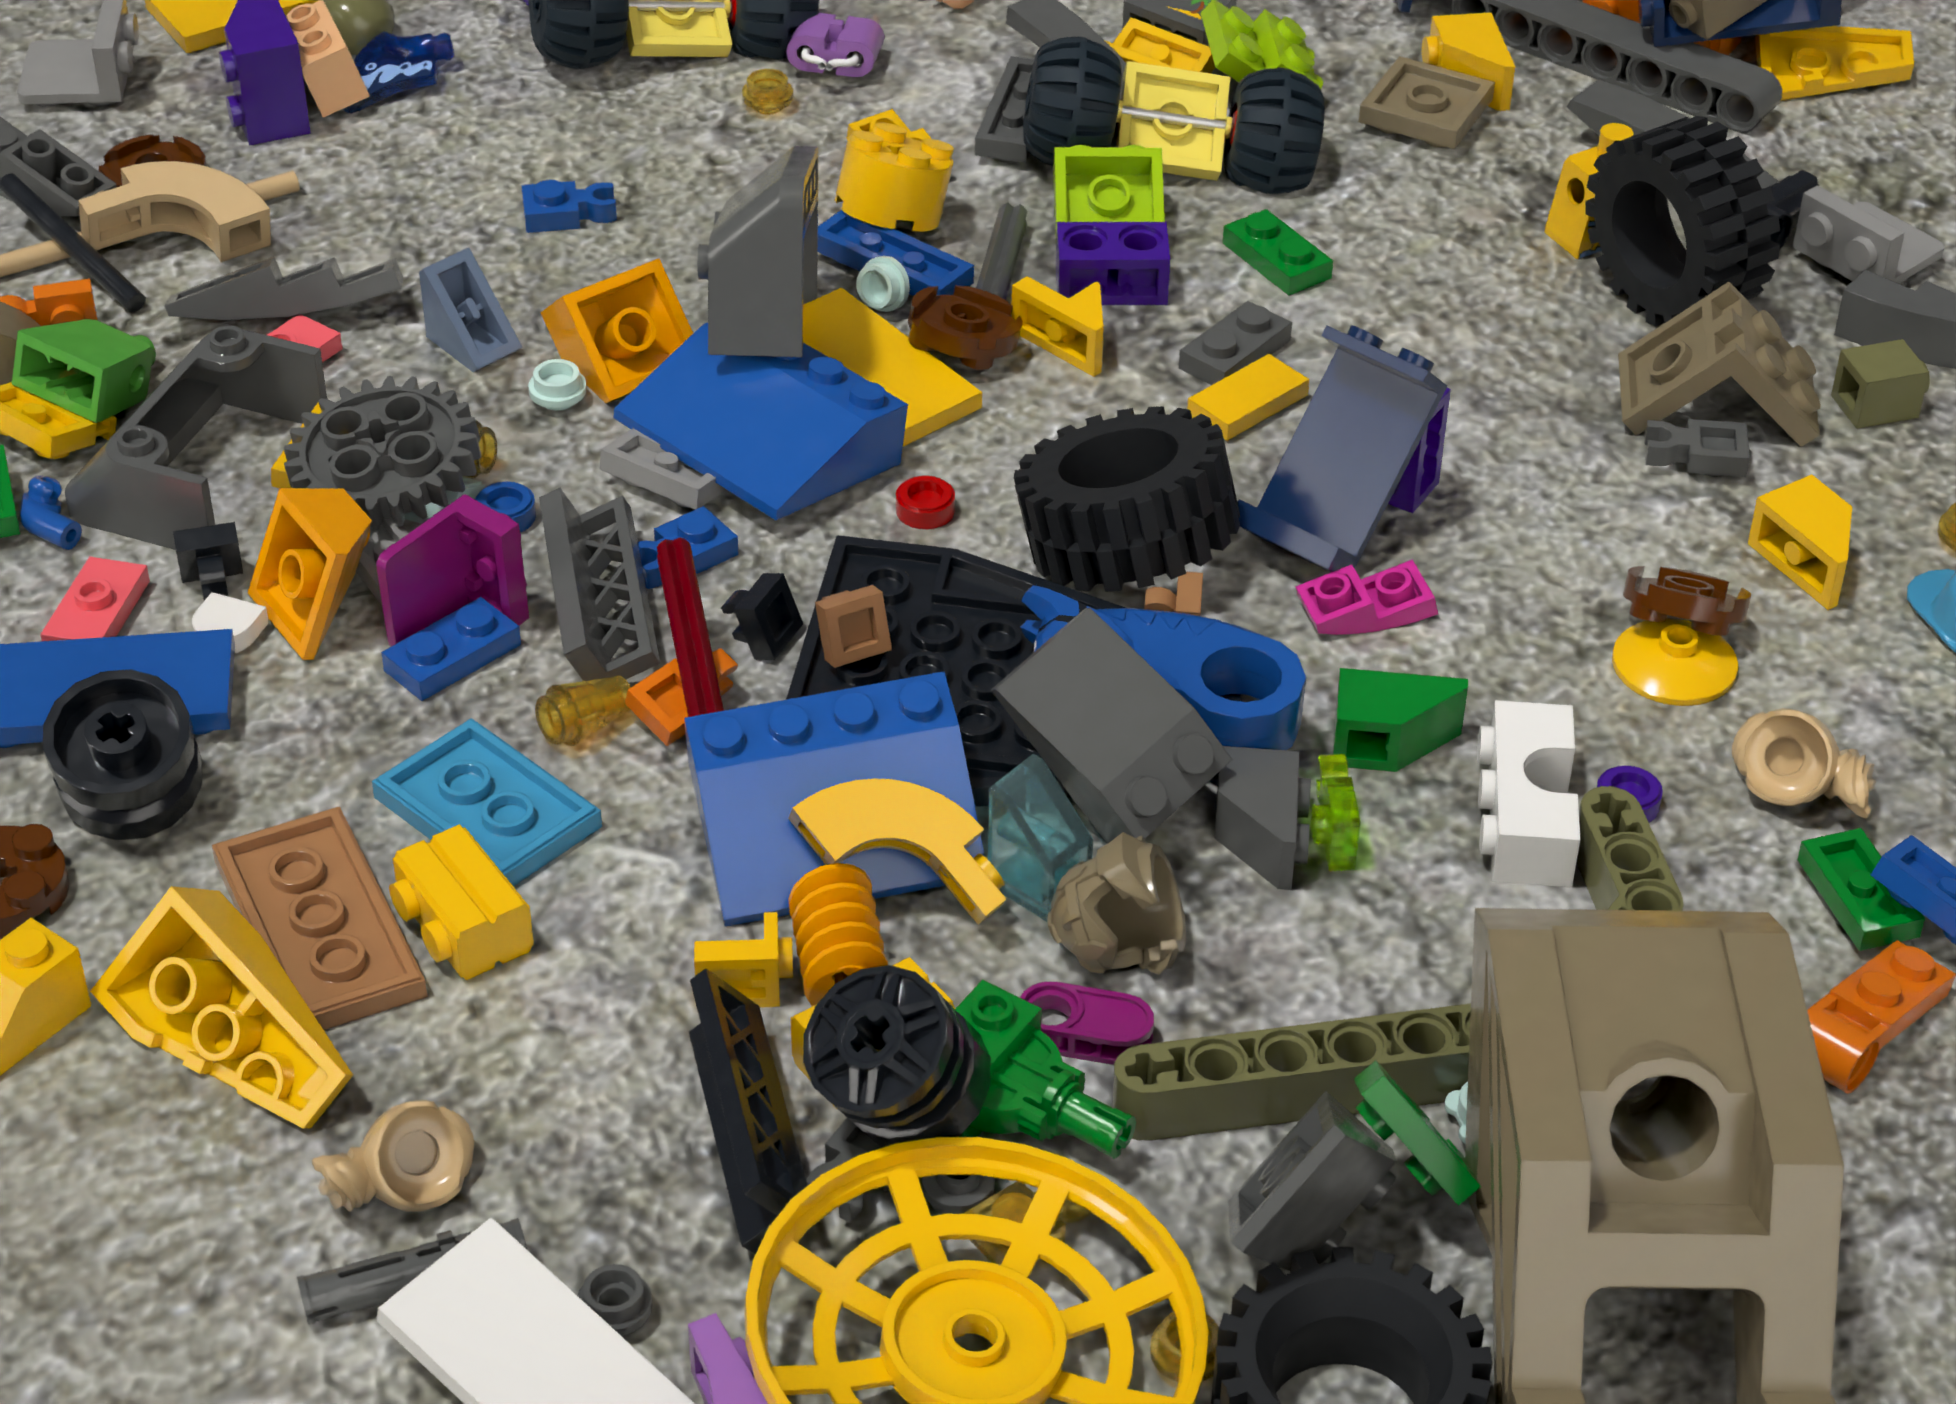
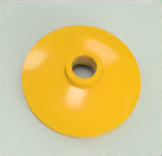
M1667 618L1665 622L1643 621L1627 628L1617 638L1612 654L1614 670L1628 688L1647 699L1676 706L1700 705L1714 701L1726 694L1736 680L1738 660L1733 648L1723 637L1693 630L1691 628L1692 622L1670 618Z

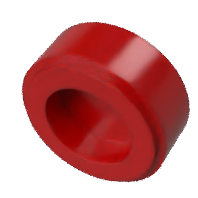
M916 476L901 483L896 490V515L907 526L916 529H935L950 522L955 514V491L943 479L934 476Z

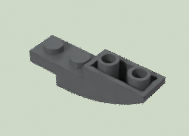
M0 117V180L6 174H15L59 216L80 215L78 200L117 187L115 182L41 129L27 136ZM0 190V196H2V197H4V198L10 200V199Z

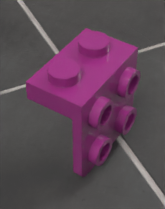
M466 494L434 514L430 519L396 543L390 545L377 559L376 568L387 640L390 647L479 597L485 599L519 626L530 618L519 524L508 515L498 513Z

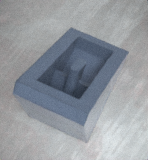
M469 247L419 271L426 337L470 371L480 370L523 348Z

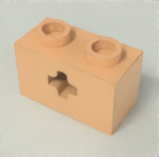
M320 0L313 4H302L293 8L286 15V18L299 44L303 78L322 117L324 118L370 97L353 58L324 1Z

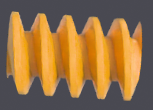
M829 864L806 873L794 884L788 897L789 913L792 918L793 935L796 938V951L800 962V973L803 977L804 994L811 1006L818 1004L835 983L865 968L888 965V959L884 954V940L880 934V921L876 915V902L872 896L871 879L864 870L851 864Z

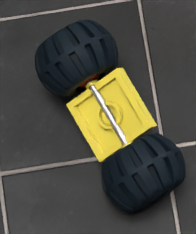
M529 0V21L532 38L539 53L560 66L572 69H586L609 61L620 52L626 37L630 56L728 57L732 48L735 53L749 58L763 56L779 60L787 58V47L796 28L820 12L819 0Z
M1080 36L1063 37L1045 43L1036 53L1026 96L1023 139L1029 153L1045 164L1054 166L1055 147L1086 145L1092 148H1110L1117 122L1116 148H1123L1129 145H1139L1145 148H1162L1163 173L1217 181L1221 174L1224 148V169L1229 180L1239 186H1247L1265 194H1278L1304 189L1312 180L1322 142L1325 101L1319 86L1305 75L1286 68L1262 69L1246 75L1236 87L1230 113L1227 116L1230 77L1127 61L1124 68L1120 100L1121 63L1119 58L1104 45Z

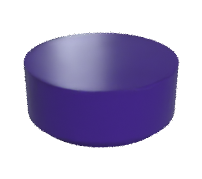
M1617 766L1601 774L1597 787L1613 786L1624 789L1638 800L1648 823L1657 817L1663 789L1661 783L1653 774L1635 766Z

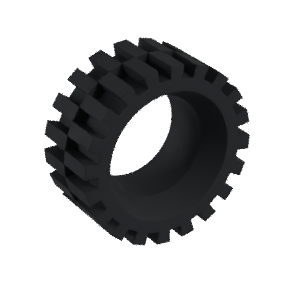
M1695 116L1690 119L1684 117L1613 143L1606 148L1607 153L1599 155L1593 164L1599 172L1589 175L1586 188L1593 192L1595 197L1585 201L1586 215L1595 218V227L1588 229L1591 244L1599 243L1603 253L1602 256L1596 258L1601 271L1610 269L1614 279L1609 286L1616 296L1627 293L1629 299L1626 307L1635 314L1646 310L1645 322L1654 326L1666 323L1727 282H1730L1747 300L1757 297L1764 291L1761 285L1770 282L1775 272L1768 262L1779 259L1780 245L1770 240L1771 234L1780 231L1779 216L1769 215L1767 204L1775 201L1771 186L1762 189L1757 177L1764 172L1757 158L1747 162L1743 154L1748 146L1741 138L1737 136L1726 140L1728 127L1720 122L1708 125L1707 117ZM1668 200L1673 205L1681 221L1686 240V249L1674 228Z
M1164 406L1148 407L1145 414L1134 415L1133 408L1117 410V417L1103 420L1101 414L1086 418L1087 426L1076 429L1072 425H1068L1057 431L1059 439L1053 441L1044 438L1034 445L1036 454H1025L1019 461L1021 469L1015 470L1014 473L1015 489L1033 562L1036 564L1038 572L1043 577L1051 575L1052 582L1062 586H1066L1071 581H1074L1075 589L1079 591L1090 592L1096 584H1103L1105 592L1122 591L1124 583L1137 581L1138 588L1155 585L1153 577L1167 574L1172 580L1186 574L1185 565L1193 563L1201 567L1212 560L1211 549L1223 551L1231 543L1229 534H1237L1240 527V512L1222 430L1218 424L1212 425L1211 418L1203 414L1192 418L1191 410L1177 408L1168 415L1165 414Z
M1332 1247L1331 1263L1318 1264L1311 1249L1292 1254L1291 1272L1285 1275L1277 1264L1273 1262L1258 1271L1256 1291L1243 1284L1232 1297L1231 1314L1223 1313L1218 1328L1211 1404H1281L1276 1393L1289 1379L1310 1368L1330 1364L1354 1365L1375 1371L1397 1384L1408 1395L1413 1404H1488L1493 1365L1491 1348L1482 1347L1485 1329L1476 1313L1461 1318L1464 1297L1450 1284L1437 1294L1431 1291L1432 1271L1414 1263L1407 1275L1393 1270L1395 1255L1374 1250L1372 1264L1354 1262V1247Z

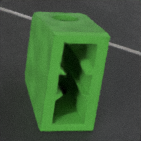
M92 319L18 330L12 385L95 423L101 422L145 399L148 394L151 366L156 359L155 347L151 340L144 335L131 336Z

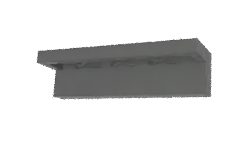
M557 488L539 497L564 656L593 695L660 664L632 510L624 496L622 495L582 515H579L561 488ZM616 523L603 542L590 539V534ZM611 561L622 562L609 581L598 579ZM618 599L629 601V604L616 621L605 618ZM625 639L638 642L639 649L613 661L611 660Z

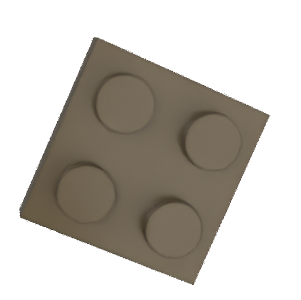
M1399 56L1360 104L1358 122L1377 127L1384 133H1398L1423 140L1434 147L1455 149L1493 100L1495 82Z

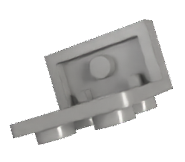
M103 0L94 39L38 40L30 43L17 89L19 101L23 104H36L41 107H51L60 103H88L94 106H102L111 102H122L128 72H132L134 45H138L139 42L138 19L136 14H128L126 0Z
M1817 185L1803 193L1793 248L1813 258L1816 263L1829 267L1852 281L1867 270L1899 284L1941 259L1944 244L1871 203L1857 202L1851 204Z

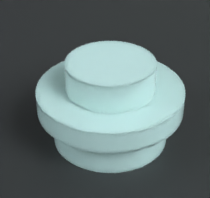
M879 256L869 260L857 276L856 288L860 299L865 305L881 312H890L904 305L909 295L910 283L907 272L899 261L890 256Z
M564 359L547 360L540 363L534 369L533 377L528 384L529 396L533 402L549 410H565L584 398L586 394V380L579 373V368L573 362Z

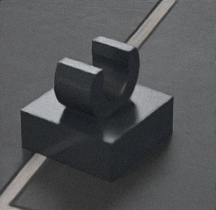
M235 522L173 531L182 583L200 581L204 601L211 592L228 596L225 576L243 574Z
M763 573L749 591L737 590L733 592L721 607L723 613L736 614L739 625L732 632L733 638L748 643L754 660H775L804 624L784 573Z

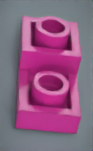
M1413 559L1360 579L1351 564L1295 586L1299 599L1317 632L1320 634L1340 635L1376 632L1418 622L1438 614L1435 597Z

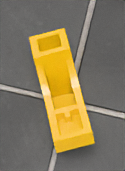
M893 779L854 780L823 789L807 797L791 810L788 819L825 865L841 863L852 855L865 850L877 848L896 849L914 855L925 862L938 875L978 925L998 910L1006 901L1005 896L999 890L1005 883L997 869L981 853L973 858L966 850L967 847L979 838L984 828L958 804L931 789Z

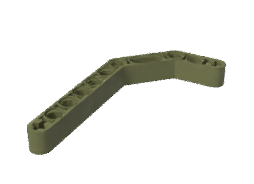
M1613 786L1597 787L1584 794L1579 809L1580 845L1576 864L1596 910L1683 911L1682 894L1642 807L1634 795L1624 789ZM1471 1003L1134 1046L1119 1054L1114 1063L1112 1108H1117L1136 1118V1127L1132 1139L1145 1141L1297 1122L1325 1091L1352 1114H1359L1356 1106L1365 1098L1361 1095L1354 1078L1375 1060L1418 1106L1444 1103L1446 1096L1450 1092L1461 1090L1462 1086L1468 1081Z

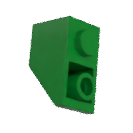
M1340 668L1335 710L1332 766L1397 772L1462 734L1467 699L1468 679Z

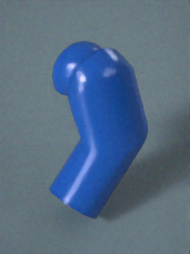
M39 475L33 477L29 481L28 493H24L22 496L20 521L23 527L30 533L66 550L72 549L80 540L82 528L78 522L61 514L62 503L58 500L62 493L61 484L51 477Z

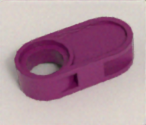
M1047 981L1030 986L1020 996V998L1042 1008V1010L1055 1009L1068 1016V1020L1058 1025H1045L1041 1023V1031L1052 1039L1059 1049L1061 1056L1114 1065L1119 1054L1126 1049L1153 1043L1154 1013L1149 1004L1139 997L1127 993Z

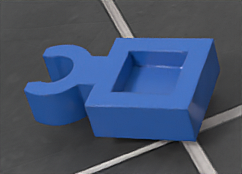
M544 180L537 184L521 185L526 233L580 229V220L585 219L596 223H610L617 220L613 183H595L585 189H576L575 181Z
M704 506L654 528L655 541L638 542L647 589L662 585L657 560V546L665 539L674 540L681 537L690 543L696 575L739 555L738 536Z

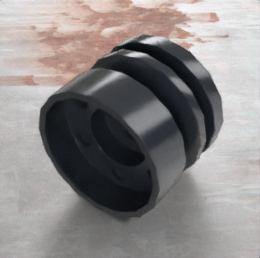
M886 965L865 968L835 983L818 1002L804 1032L803 1063L813 1087L880 1147L936 1137H959L980 1114L991 1086V1058L980 1033L932 985L914 971Z

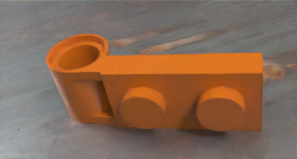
M1896 940L1832 988L1826 996L1807 1010L1823 1079L1846 1094L1856 1090L1872 1069L1880 1049L1949 995L1956 973L1935 962L1932 956L1924 950L1907 946Z

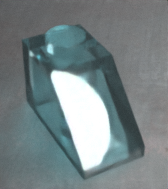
M1032 754L989 788L988 860L1004 880L1005 885L999 889L1000 892L1048 922L1047 917L1048 913L1051 912L1052 898L1061 878L1067 873L1068 869L1080 861L1085 863L1093 858V838L1044 759Z

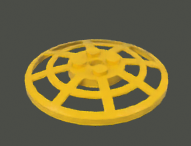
M936 1137L896 1143L858 1155L820 1175L794 1196L769 1226L752 1262L744 1307L746 1349L756 1383L768 1404H792L786 1395L828 1394L834 1404H862L853 1391L891 1385L909 1404H1044L1048 1398L1069 1404H1195L1206 1368L1209 1331L1203 1295L1188 1259L1164 1225L1139 1200L1105 1176L1071 1159L1025 1144L982 1137ZM934 1175H981L1018 1181L1038 1189L1022 1223L980 1214H941L931 1216L918 1178ZM885 1185L889 1186L901 1224L889 1227L863 1241L845 1256L836 1268L798 1243L811 1227L833 1209L867 1191ZM1066 1199L1089 1210L1116 1229L1145 1258L1153 1273L1113 1290L1106 1278L1084 1256L1063 1241L1050 1235ZM980 1240L1003 1244L1010 1248L1001 1265L977 1260L948 1262L940 1241ZM910 1248L919 1270L918 1273L907 1279L895 1291L891 1299L858 1282L862 1276L879 1262ZM1038 1259L1049 1263L1067 1276L1086 1295L1089 1301L1059 1311L1050 1296L1039 1285L1029 1279ZM781 1268L821 1293L817 1301L812 1326L813 1357L816 1365H772L768 1351L767 1314L773 1285ZM1165 1299H1169L1176 1317L1181 1348L1179 1378L1173 1397L1128 1389L1132 1377L1134 1347L1131 1326L1127 1317ZM842 1307L882 1328L880 1340L881 1357L839 1363L836 1352L835 1331L838 1315ZM1103 1327L1107 1336L1109 1367L1106 1382L1102 1383L1062 1371L1067 1340ZM966 1334H977L986 1338L992 1344V1347L984 1351H969L959 1346L954 1339Z

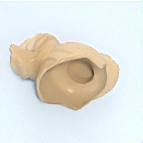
M1787 708L1776 709L1768 713L1760 712L1751 716L1735 735L1732 745L1734 763L1738 767L1740 774L1746 776L1747 788L1759 798L1780 806H1797L1811 802L1822 794L1829 799L1837 796L1856 815L1865 819L1868 818L1871 811L1868 805L1869 792L1875 788L1876 781L1872 778L1874 764L1866 763V754L1860 756L1857 749L1839 751L1831 731L1813 715Z
M418 1100L396 1105L376 1119L366 1133L361 1147H350L347 1154L323 1155L312 1159L314 1169L325 1177L318 1185L321 1195L329 1197L334 1209L343 1206L349 1212L353 1208H360L363 1203L368 1204L374 1196L387 1205L403 1211L421 1212L441 1206L454 1198L463 1186L464 1178L467 1177L473 1162L474 1136L469 1124L462 1116L443 1106L438 1107L434 1101Z

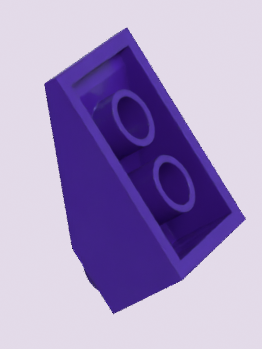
M238 0L224 28L227 50L219 51L220 65L225 82H232L234 95L226 96L227 110L232 127H242L249 146L311 134L299 44L279 0Z

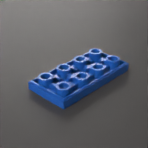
M233 629L0 644V748L43 742V724L54 702L74 683L103 671L132 669L158 676L178 691L190 714L195 735L207 734L215 730L230 729L235 658Z

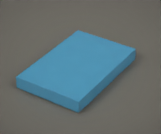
M472 718L372 781L374 798L430 840H432L433 835L459 824L463 828L465 827L513 887L602 827L601 810Z

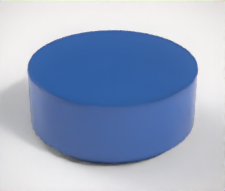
M515 482L494 483L482 489L475 498V500L498 513L508 515L519 524L520 533L527 530L535 522L534 494L528 487Z

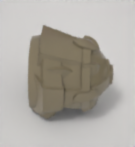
M1122 832L1111 842L1099 848L1096 857L1085 863L1080 861L1068 869L1056 888L1052 898L1051 912L1048 913L1047 917L1048 927L1055 942L1063 944L1066 949L1076 955L1080 965L1085 969L1101 974L1107 970L1126 968L1139 964L1141 969H1148L1152 973L1161 974L1165 969L1172 968L1177 954L1184 951L1187 940L1185 915L1179 888L1171 865L1160 846L1146 843L1142 835L1134 838L1125 832Z

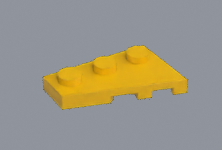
M1827 26L1755 35L1757 66L1773 73L1779 80L1782 87L1781 100L1910 80L1914 67L1911 31Z

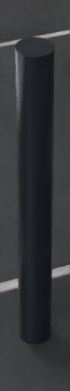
M13 173L6 174L1 178L0 190L129 312H136L144 306L146 301L145 295Z

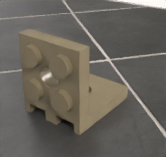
M1727 282L1618 353L1622 422L1636 436L1646 430L1647 420L1661 421L1730 376L1800 447L1820 436L1817 410L1820 409L1821 404L1814 391L1812 376L1816 374V368L1811 357L1801 346L1792 347L1782 337L1780 327L1773 316L1766 310L1758 312L1730 282Z

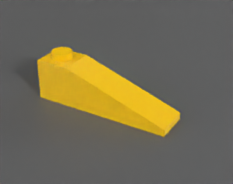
M171 886L90 991L131 1038L150 1048H160L183 1061L182 1065L199 1074H209L235 1088L242 1097L303 1129H311L353 1076L349 1067L263 937L229 900L217 890Z

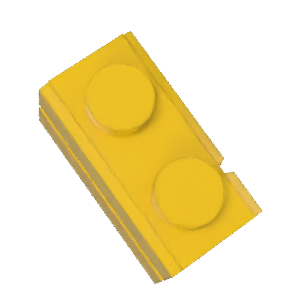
M459 824L433 835L429 843L422 840L396 851L393 858L396 882L389 885L392 902L404 921L407 922L415 918L420 924L424 944L436 962L439 963L447 959L459 976L467 981L493 969L498 961L504 964L530 952L534 945L530 906L465 827L463 828Z

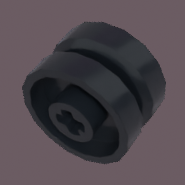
M132 669L97 673L74 683L54 702L43 724V751L53 774L58 795L69 817L90 834L116 841L147 838L172 827L192 808L202 786V758L194 738L190 714L178 691L158 676Z

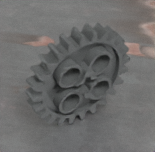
M387 376L382 387L374 388L368 379L362 381L361 392L355 394L345 387L339 388L341 400L333 402L324 398L319 399L321 413L303 412L301 416L304 427L291 428L289 432L293 443L284 446L287 459L284 467L292 488L345 489L370 517L373 530H378L382 525L383 519L392 517L394 523L401 527L405 522V514L412 511L420 518L425 519L428 517L425 505L431 502L442 507L448 506L446 491L464 492L463 477L476 475L474 460L481 458L478 428L475 417H471L468 403H458L454 390L441 394L438 382L436 381L429 383L420 390L417 378L411 376L402 387L395 386L393 377Z

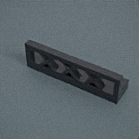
M705 968L690 979L700 1024L688 1033L741 1246L756 1255L769 1226L789 1201L808 1185L760 1007Z

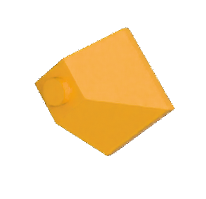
M660 258L564 295L541 312L561 359L576 364L579 368V373L586 380V386L606 404L629 395L693 334Z
M279 488L248 589L249 596L256 604L266 606L268 619L302 660H314L356 573L363 548L369 541L372 520L345 489Z

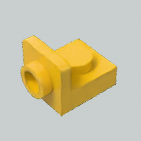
M764 912V939L694 941L695 976L706 968L755 1002L759 1007H780V979L793 978L792 937L778 936V912Z

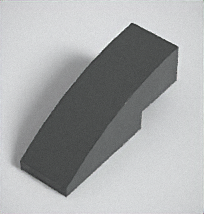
M1865 270L1843 290L1834 335L1861 346L1903 339L1924 363L1956 369V293L1928 281H1925L1915 291Z

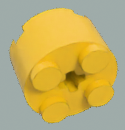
M876 123L874 132L853 131L847 140L834 199L835 203L843 201L841 208L843 212L872 225L895 229L897 220L914 221L912 231L934 230L940 224L953 168V146L934 139H925L921 142L907 138L906 129L890 123Z

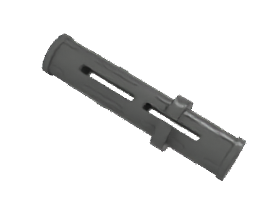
M518 1218L499 1224L527 1249ZM451 1230L436 1234L437 1241L422 1244L418 1247L350 1263L324 1272L320 1271L305 1276H298L297 1281L308 1325L336 1315L385 1303L472 1232L453 1236Z

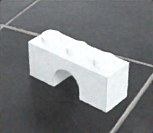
M1495 700L1491 726H1480L1477 763L1489 765V770L1481 769L1478 807L1479 809H1490V815H1482L1479 850L1480 854L1491 855L1492 882L1572 888L1580 845L1578 794L1568 793L1575 753L1573 705Z

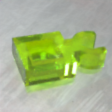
M1345 754L1319 755L1318 763L1321 779H1316V794L1320 805H1313L1311 811L1313 843L1324 844L1329 871L1355 870L1361 822L1352 777L1348 776L1347 759Z

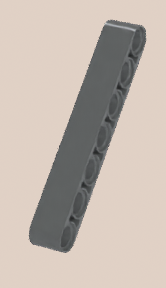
M1452 0L1451 3L1453 15L1492 13L1507 46L1597 80L1601 79L1645 95L1661 104L1690 115L1707 117L1709 122H1720L1733 131H1750L1780 103L1782 98V87L1779 80L1766 69L1695 43L1654 47L1650 27H1641L1638 22L1578 0Z

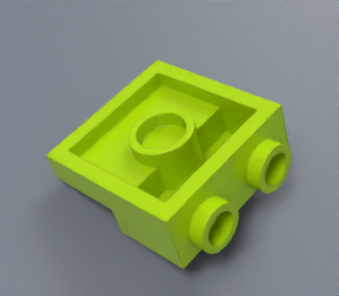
M1212 0L1201 12L1215 67L1229 77L1240 82L1246 75L1262 69L1286 68L1305 75L1322 89L1323 78L1317 75L1313 69L1315 53L1306 46L1304 30L1291 18L1285 16L1279 19L1264 9L1253 22L1250 16L1239 7L1232 6L1229 9L1217 0Z
M1086 145L1055 147L1053 189L1056 238L1057 222H1165L1162 148H1145L1139 145H1129L1123 148H1092Z

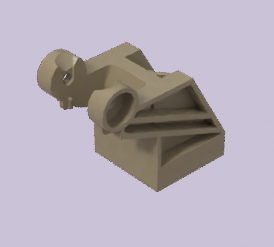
M1475 908L1465 1159L1481 1185L1467 1200L1492 1255L1495 1404H1586L1581 1390L1585 1307L1592 1293L1600 1288L1733 1290L1737 1404H1836L1831 1394L1844 1162L1789 933L1769 912ZM1658 1077L1653 1085L1642 1094L1620 1101L1631 1087L1647 1078Z

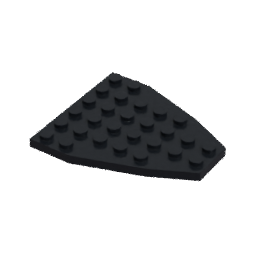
M837 535L816 602L822 600L823 597L843 591H853L874 585L883 592L892 650L834 668L824 658L815 606L786 700L945 672L959 723L975 807L1070 798V794L991 689L1034 653V644L1024 636L1020 628L1026 620L1041 621L1021 601L1025 592L1033 585L1051 589L1093 609L1126 607L954 548ZM1242 694L1220 695V697L1231 701H1242Z

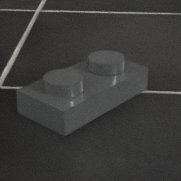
M1246 301L1179 350L1178 369L1213 385L1267 354L1272 355L1291 341L1292 322L1270 312L1263 306Z

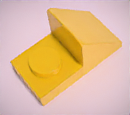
M1028 276L1012 285L1011 305L1013 308L1011 317L1016 320L1021 316L1023 321L1021 337L1093 377L1102 372L1104 326L1099 282L1092 283L1070 298L1059 294Z

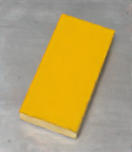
M1267 354L1189 397L1187 409L1191 410L1192 418L1199 414L1211 418L1212 425L1218 424L1222 430L1223 438L1228 441L1308 396L1310 379L1271 354Z

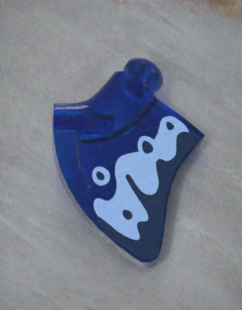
M382 32L377 35L353 60L370 97L344 108V112L355 113L396 93L436 85L439 61H448L455 56L451 35L440 33L433 36L432 32L413 36H398L389 32Z

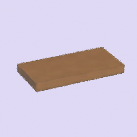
M340 806L212 845L214 861L235 908L263 937L323 1030L427 997L425 979Z

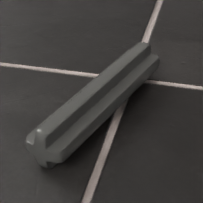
M1006 203L999 208L976 286L977 289L990 292L1005 300L1027 226L1025 219L1028 211L1023 205L1019 204L1013 207L1011 204Z

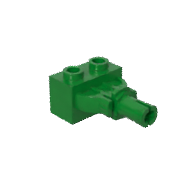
M982 979L955 1010L982 1037L991 1058V1086L980 1114L959 1137H978L982 1131L995 1134L1024 1132L1042 1142L1045 1138L1053 1139L1055 1135L1059 1136L1065 1133L1095 1147L1113 1159L1118 1158L1121 1154V1148L1126 1149L1133 1137L1136 1118L1083 1093L1085 1073L1064 1063L1056 1044L1041 1031L1042 1008Z

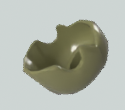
M323 0L351 55L371 54L374 52L376 43L382 35L385 36V41L391 40L392 31L394 30V10L386 0Z

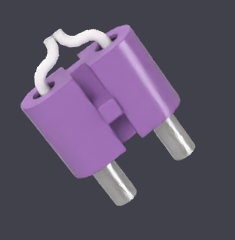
M823 8L819 9L820 12L817 15L806 20L796 28L787 47V58L795 68L806 72L824 73L825 69H835L836 75L862 77L873 68L885 39L884 31L881 28V20L874 14H870L865 18L848 16L844 24V20H836L835 14H831L830 11Z

